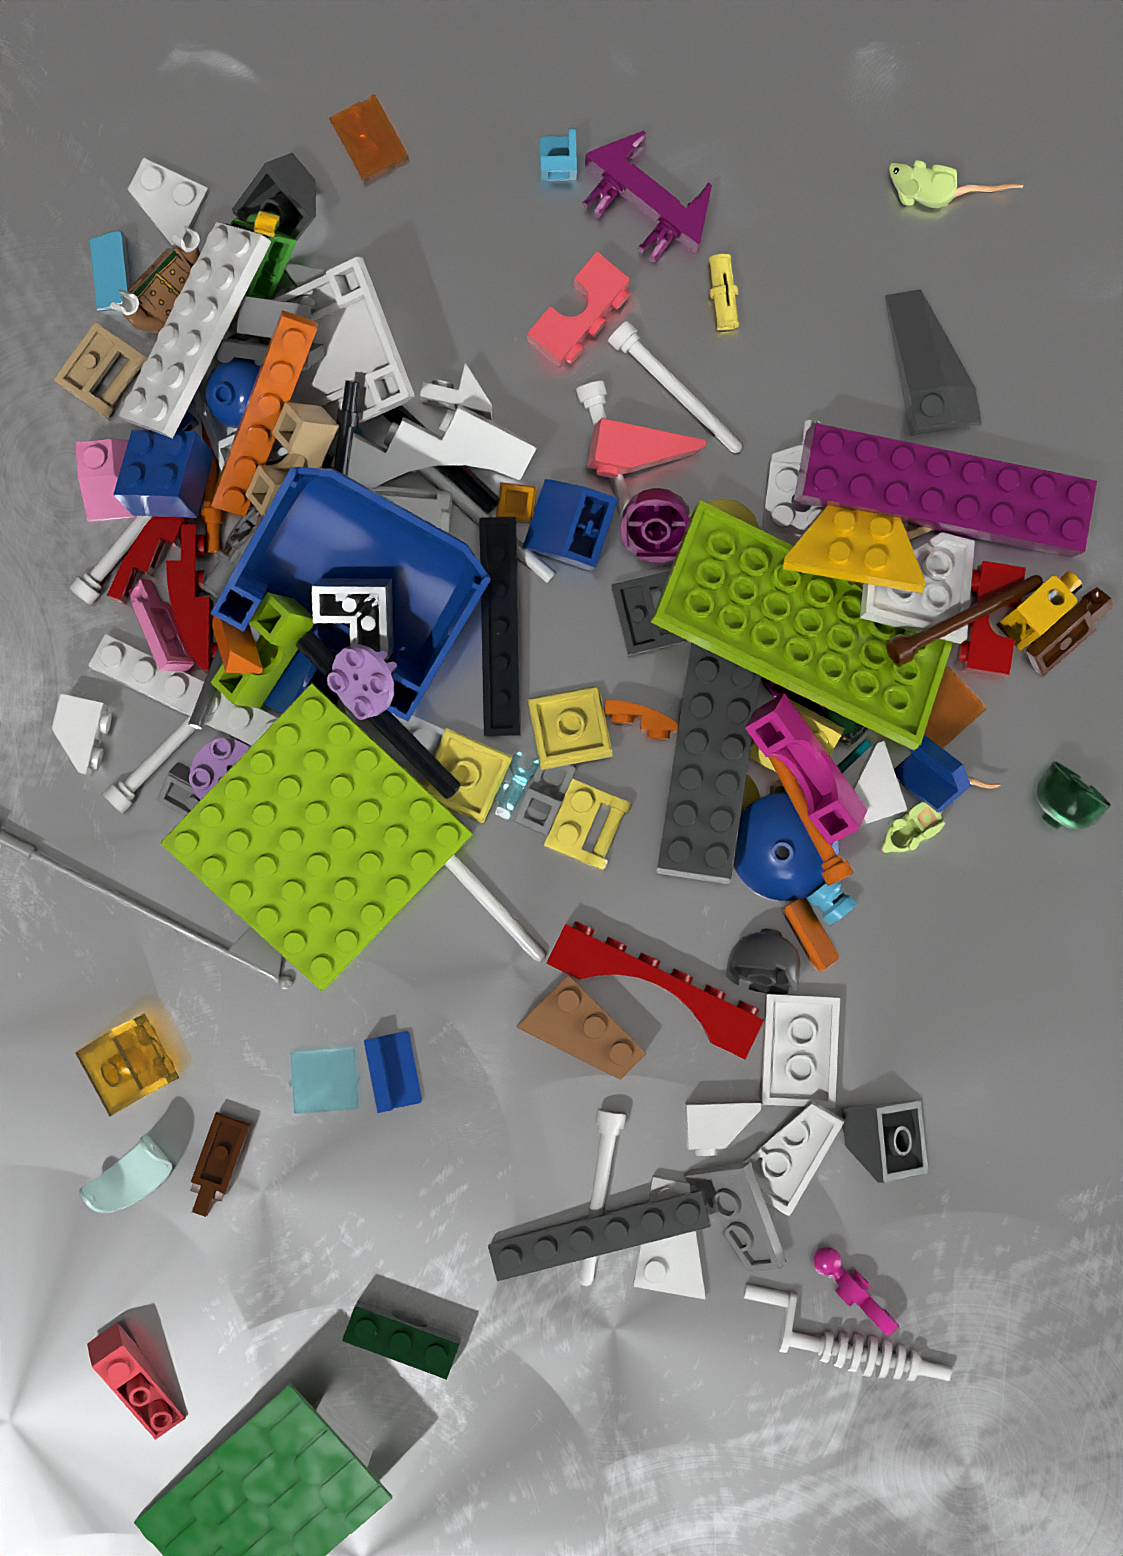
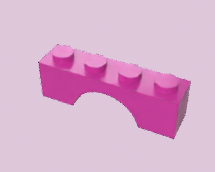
M783 693L757 708L745 729L765 757L779 759L794 774L804 792L808 806V816L826 842L830 845L858 830L868 809L786 694Z

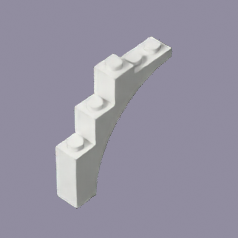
M458 404L455 412L448 409L439 429L444 431L443 436L404 417L399 425L392 422L383 441L389 444L387 449L353 432L348 477L372 490L380 484L410 471L433 466L467 465L494 470L521 480L537 446L535 443ZM338 435L336 436L328 452V455L334 457L330 465L333 468L335 463Z

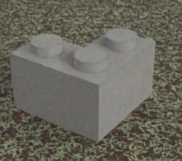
M319 578L312 585L313 623H350V646L360 644L372 648L375 652L385 651L387 653L385 660L389 659L394 651L392 579Z

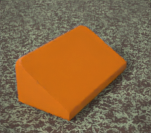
M214 616L212 627L225 672L262 673L263 667L249 623L243 632Z
M806 897L794 900L782 907L781 911L814 970L823 971L839 959L837 951Z

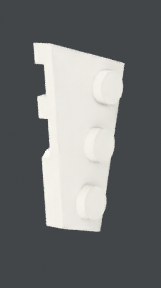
M813 1101L743 1162H751L766 1203L790 1217L844 1124L845 1120Z
M652 1176L648 1203L689 1193V1183ZM696 1231L640 1245L633 1287L706 1300Z

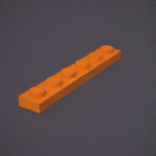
M284 310L281 311L213 492L211 507L246 516L251 503L245 496L258 464L265 465L276 438L272 432L285 402H290L318 329L317 321Z

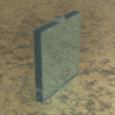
M355 1048L290 1053L292 1080L289 1081V1086L293 1087L294 1114L359 1109L357 1082L360 1081V1076L356 1075Z

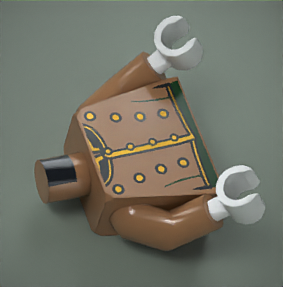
M184 226L186 235L183 239L175 233L171 236V240L180 247V251L176 247L166 249L127 291L119 290L122 293L120 298L123 300L120 305L111 302L110 307L122 313L136 329L159 334L160 330L164 327L174 307V302L180 295L190 275L191 268L200 255L198 249L199 234L189 226Z

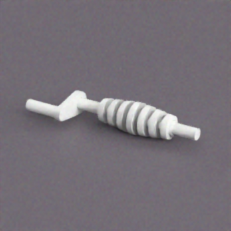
M746 1284L743 1298L785 1307L778 1343L779 1352L787 1353L789 1346L817 1352L819 1360L825 1363L829 1362L832 1355L833 1365L839 1368L843 1367L845 1359H847V1370L853 1373L857 1372L860 1362H862L861 1375L866 1377L872 1375L876 1365V1378H885L890 1368V1378L900 1380L903 1371H905V1380L914 1381L916 1376L919 1375L946 1381L951 1379L952 1366L924 1361L920 1358V1352L913 1349L910 1350L908 1357H906V1347L899 1344L896 1345L894 1354H892V1342L885 1339L882 1340L878 1350V1337L869 1335L865 1347H863L864 1338L862 1334H854L851 1344H848V1333H839L837 1340L834 1341V1332L825 1331L824 1335L820 1336V1338L792 1332L797 1302L796 1292L789 1291L787 1293L751 1284Z

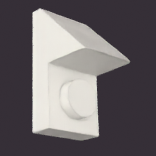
M466 363L459 390L453 389V384L442 380H433L432 384L423 382L420 393L422 404L455 411L459 404L484 418L492 419V404Z

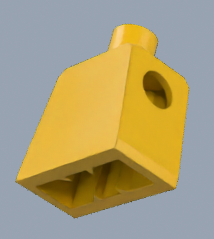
M1067 571L1060 578L1052 575L996 625L1008 638L1015 639L1014 645L1021 651L1043 635L1078 602L1074 594L1082 588L1081 581L1070 571Z

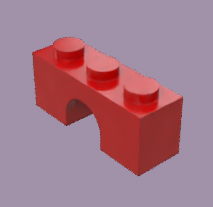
M982 561L977 565V570H972L971 591H973V596L969 607L1025 579L1026 567ZM1021 598L1005 606L1015 608L1021 603ZM990 614L968 624L967 639L959 644L957 661L962 662L961 672L1004 679L1010 675L1015 639L997 635L990 626Z

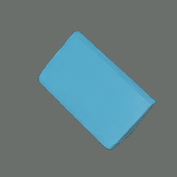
M122 230L89 239L98 311L112 309L110 307L111 302L120 305L123 300L120 298L122 293L119 290L127 291L131 287L126 236Z

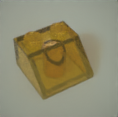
M145 1013L113 1028L75 1052L109 1117L179 1078L171 1058L166 1054L157 1037L155 1028L150 1024Z

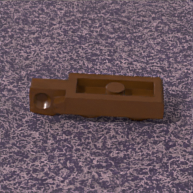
M1094 588L1084 595L1080 603L1065 613L1049 630L1033 641L1031 646L1025 651L1034 670L1041 676H1045L1097 630L1095 623L1114 607L1111 597L1100 590V588Z
M220 1112L215 1113L191 1179L192 1187L190 1191L198 1193L192 1210L193 1213L206 1217L209 1214L214 1199L222 1202L224 1195L227 1194L252 1123Z

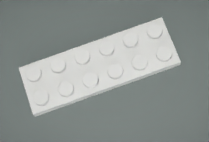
M216 222L207 237L196 263L191 268L190 275L180 295L174 302V307L164 327L158 334L157 341L149 357L142 365L141 372L130 394L125 399L119 417L129 423L173 439L271 243L269 239L262 234Z

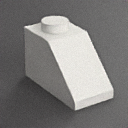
M879 742L872 746L852 787L868 809L861 825L907 811L885 742Z
M759 1101L685 1103L686 1145L688 1150L695 1149V1156L717 1155V1149L726 1148L761 1111V1103Z

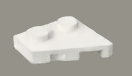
M146 158L142 159L128 188L129 193L168 240L172 248L176 247L179 251L180 247L171 240L172 234L175 233L182 239L185 237L186 229L184 226L193 227L210 192L207 187Z

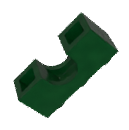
M360 1300L355 1304L342 1339L343 1342L446 1380L461 1340L460 1337L428 1325L420 1327L404 1322L394 1317L392 1312Z

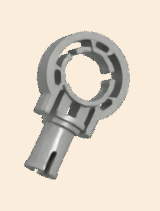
M255 506L250 508L246 516H242L227 538L223 550H217L216 554L218 557L216 559L219 562L200 586L216 599L221 595L264 517Z

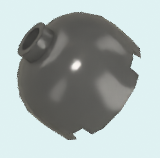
M769 928L761 929L760 932L742 937L732 948L727 963L726 976L737 985H739L740 979L751 982L749 990L755 992L787 994L790 986L793 987L794 991L798 988L800 957L797 949L787 939L782 937L781 932Z

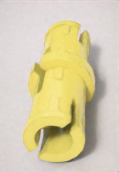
M718 254L708 258L713 286L710 289V298L714 299L717 330H731L740 326L735 297L739 292L738 286L734 285L732 257L730 254Z

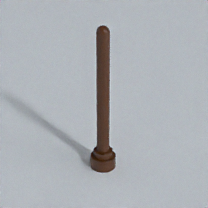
M1033 575L913 636L898 634L885 642L887 653L892 662L897 667H901L914 659V655L918 654V649L1037 590L1043 584V579L1039 575Z

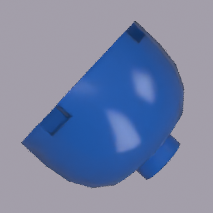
M236 357L228 363L221 362L212 370L206 382L205 398L207 406L214 417L227 427L238 428L261 367L254 364V360Z

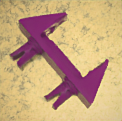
M644 131L597 148L585 155V166L601 179L587 199L582 202L586 210L600 200L594 210V216L600 218L617 194L622 195L657 223V226L649 236L638 246V250L644 254L656 244L651 253L650 261L656 262L673 239H678L697 254L712 187L709 182L701 193L691 203H688L687 208L680 204L676 197L633 163H629L637 149L646 140L647 133Z

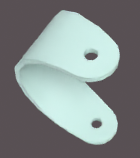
M149 1134L143 1135L139 1140L140 1143L128 1154L80 1189V1196L89 1208L100 1213L115 1212L127 1208L150 1195L168 1178L172 1171V1163Z

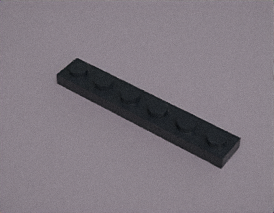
M479 518L480 563L491 578L481 596L484 736H520L517 518Z

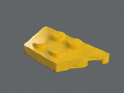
M827 505L789 551L783 563V569L918 593H923L926 582L900 517Z

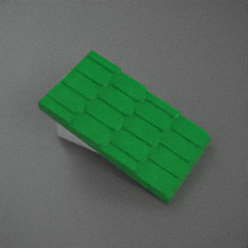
M290 1383L134 1521V1524L163 1556H326L387 1504L393 1496L367 1468L373 1452L372 1448L325 1396L311 1406Z

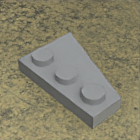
M751 1162L692 1169L684 1175V1178L691 1187L696 1185L698 1190L702 1189L707 1211L710 1215L715 1213L726 1229L724 1236L749 1272L781 1269L787 1263Z

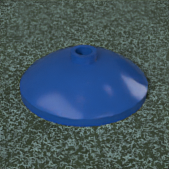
M787 792L773 793L761 797L751 803L741 813L733 865L741 880L750 889L772 900L794 901L808 897L825 883L821 875L824 872L821 867L824 862ZM838 840L831 844L837 856H839L840 842ZM786 846L790 854L787 857H780L776 853V848Z

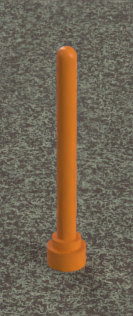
M768 757L824 862L821 865L824 870L821 875L827 886L853 874L854 872L848 860L843 861L841 855H836L831 844L829 845L809 818L805 795L794 774L779 759Z

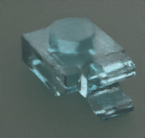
M516 752L513 755L510 763V771L513 774L510 784L503 781L493 800L499 803L495 814L506 820H509L528 781L534 776L539 762L534 760L530 769H521L518 766L522 754L520 752Z

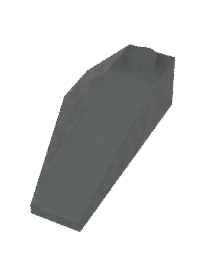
M922 290L886 295V306L910 436L981 424L976 388Z

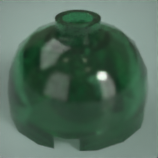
M1054 761L1043 772L1037 785V801L1045 811L1041 817L1057 830L1062 825L1071 830H1084L1093 826L1104 816L1106 810L1111 805L1110 802L1092 785L1088 786L1079 779L1081 778L1080 775L1065 765Z

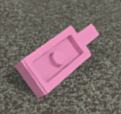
M140 579L128 592L134 612L159 670L188 671L195 661L181 637L170 603L160 600L152 580Z

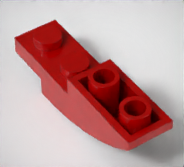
M181 524V560H166L169 599L184 643L201 670L208 673L218 645L217 642H214L212 627L214 615L210 614L214 608V601L210 597H200V592H205L200 587L206 580L205 570H200V556H206V535L200 534V529L196 524Z

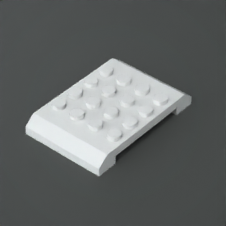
M355 257L325 271L326 275L273 300L313 305L311 320L318 322V329L312 343L324 344L323 359L310 366L309 370L301 371L290 402L322 406L336 422L338 409H342L345 380L360 382L356 411L360 412L358 423L360 424L407 403L415 395L363 257ZM238 316L235 320L232 319L222 340L236 333ZM214 355L193 398L222 471L237 428L227 427L218 421L207 406L205 398L206 382L212 370L221 363ZM276 438L265 465L279 460L288 454V451Z

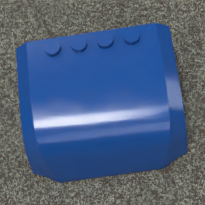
M291 467L210 614L244 632L267 592L294 598L312 614V585L319 578L392 579L394 651L389 659L384 661L386 663L393 661L397 664V667L391 673L394 681V696L390 707L386 710L408 722L491 578L467 543L339 471L325 468ZM314 623L310 630L335 656L344 648L350 646V623Z

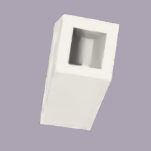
M60 693L51 729L77 771L81 774L92 776L93 770L100 768L103 758V749L99 748L102 734H107L111 725L112 714L108 713L109 706L101 702Z

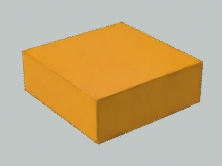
M501 482L500 500L497 506L496 517H516L517 522L530 524L537 488L535 486Z

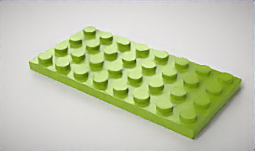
M700 500L695 506L651 623L915 751L921 745L953 642L938 639L918 649V654L914 655V659L911 662L897 667L887 653L885 642L898 634L913 636L917 633L860 618L864 583L783 569L784 558L794 547L793 545Z

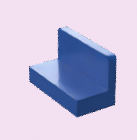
M926 735L923 736L921 745L915 751L910 749L911 755L894 768L898 782L938 813L943 811L971 786L964 765Z
M405 1031L365 1039L364 1046L377 1113L421 1103L422 1096L409 1032Z

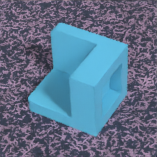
M569 128V136H544L540 138L541 181L576 180V128Z

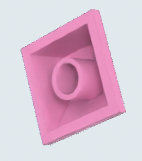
M105 439L75 442L78 481L88 521L137 517L133 516L113 495L129 440Z

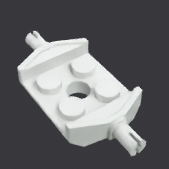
M804 420L803 442L800 445L773 453L770 460L762 530L793 546L825 509L811 505L808 511L798 512L791 503V499L796 491L806 431L811 427V420ZM814 420L813 423H812V426H813L815 423L820 424V422Z

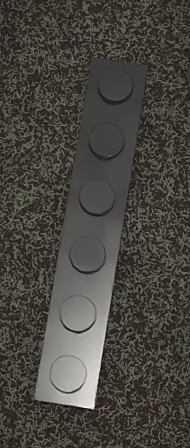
M700 1189L490 1243L488 1249L496 1279L501 1281L711 1227V1222L703 1192Z

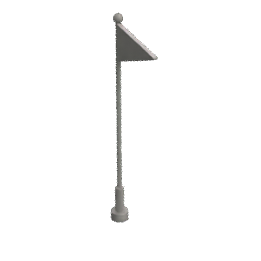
M0 830L1 847L27 860L33 858L278 982L279 987L282 989H288L292 985V979L289 975H279L283 956L252 927L230 949H227L34 851V846Z

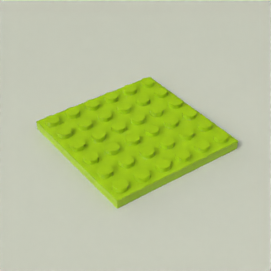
M312 682L165 836L160 844L320 991H323L473 835V832Z

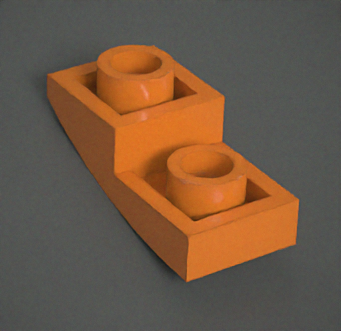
M605 699V717H612V723L633 724L634 718H640V732L648 733V739H670V733H677L678 731L677 722L654 709L632 702Z

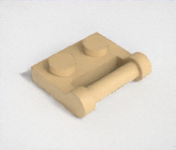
M94 322L53 380L56 384L108 419L114 411L112 406L138 370L142 368L147 358L97 322ZM119 355H123L128 361L100 399L92 394Z

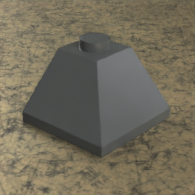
M293 153L268 161L263 165L232 210L240 219L247 220L249 215L259 211H272L280 216L276 231L298 240L316 217L315 179Z
M921 1100L870 1104L841 1109L842 1118L845 1120L842 1125L845 1146L878 1183L929 1173Z

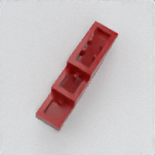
M152 516L123 559L107 596L116 602L126 605L130 596L128 591L133 588L138 573L141 572L153 577L165 543L179 548L181 544V524H189L191 517Z

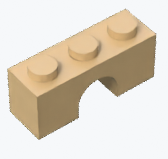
M285 402L272 434L288 451V454L277 464H258L245 495L262 516L265 515L291 467L321 468L339 427L322 406Z

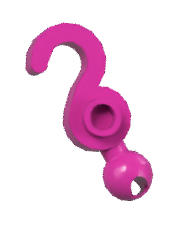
M827 1247L818 1249L814 1256L815 1270L824 1276L831 1275L839 1285L835 1292L849 1306L854 1303L860 1306L865 1314L890 1337L900 1326L867 1292L871 1287L869 1282L857 1270L852 1274L841 1266L842 1259L837 1250Z

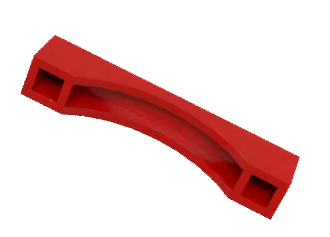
M574 921L572 927L567 924L564 925L546 964L579 980L598 975H623L657 984L675 995L691 1010L703 1027L711 1044L746 1060L764 1022L763 1019L757 1017L759 1009L739 1000L737 1006H734L724 1001L726 993L707 984L703 991L691 985L693 977L674 968L670 975L658 969L660 961L643 953H640L637 959L625 953L627 945L610 937H607L604 943L592 937L594 929L577 921Z

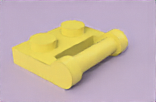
M572 778L544 846L604 871L608 862L605 859L623 815L624 813H629L632 803ZM602 803L611 807L595 847L592 853L582 850V847Z

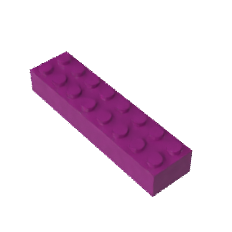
M815 423L806 431L794 502L823 508L830 505L900 517L902 523L907 525L925 527L1072 558L1084 553L1086 550L1097 481Z

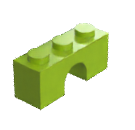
M268 592L249 621V624L260 633L259 639L256 642V648L263 667L262 673H226L222 663L210 682L235 705L261 708L297 652V641L306 632L310 631L314 625L313 615L294 598Z

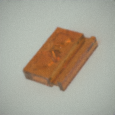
M375 94L371 95L369 99L363 102L359 101L329 117L333 129L363 183L389 171L398 163L409 160L403 144Z

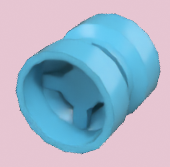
M839 881L830 886H827L825 882L819 889L806 897L813 907H818L822 911V918L828 926L833 925L857 905V902L851 895L844 894Z

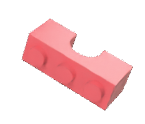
M596 252L574 277L573 287L585 297L588 304L586 309L577 316L567 317L550 306L527 332V341L559 368L566 361L572 364L584 350L581 344L588 335L591 334L595 337L605 326L607 319L604 317L611 308L614 307L618 310L631 294L628 291L630 278L599 252Z

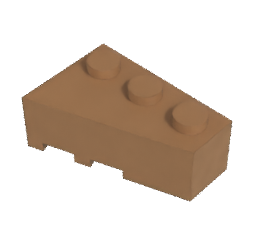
M569 975L516 1026L526 1033L620 1080L647 1054Z

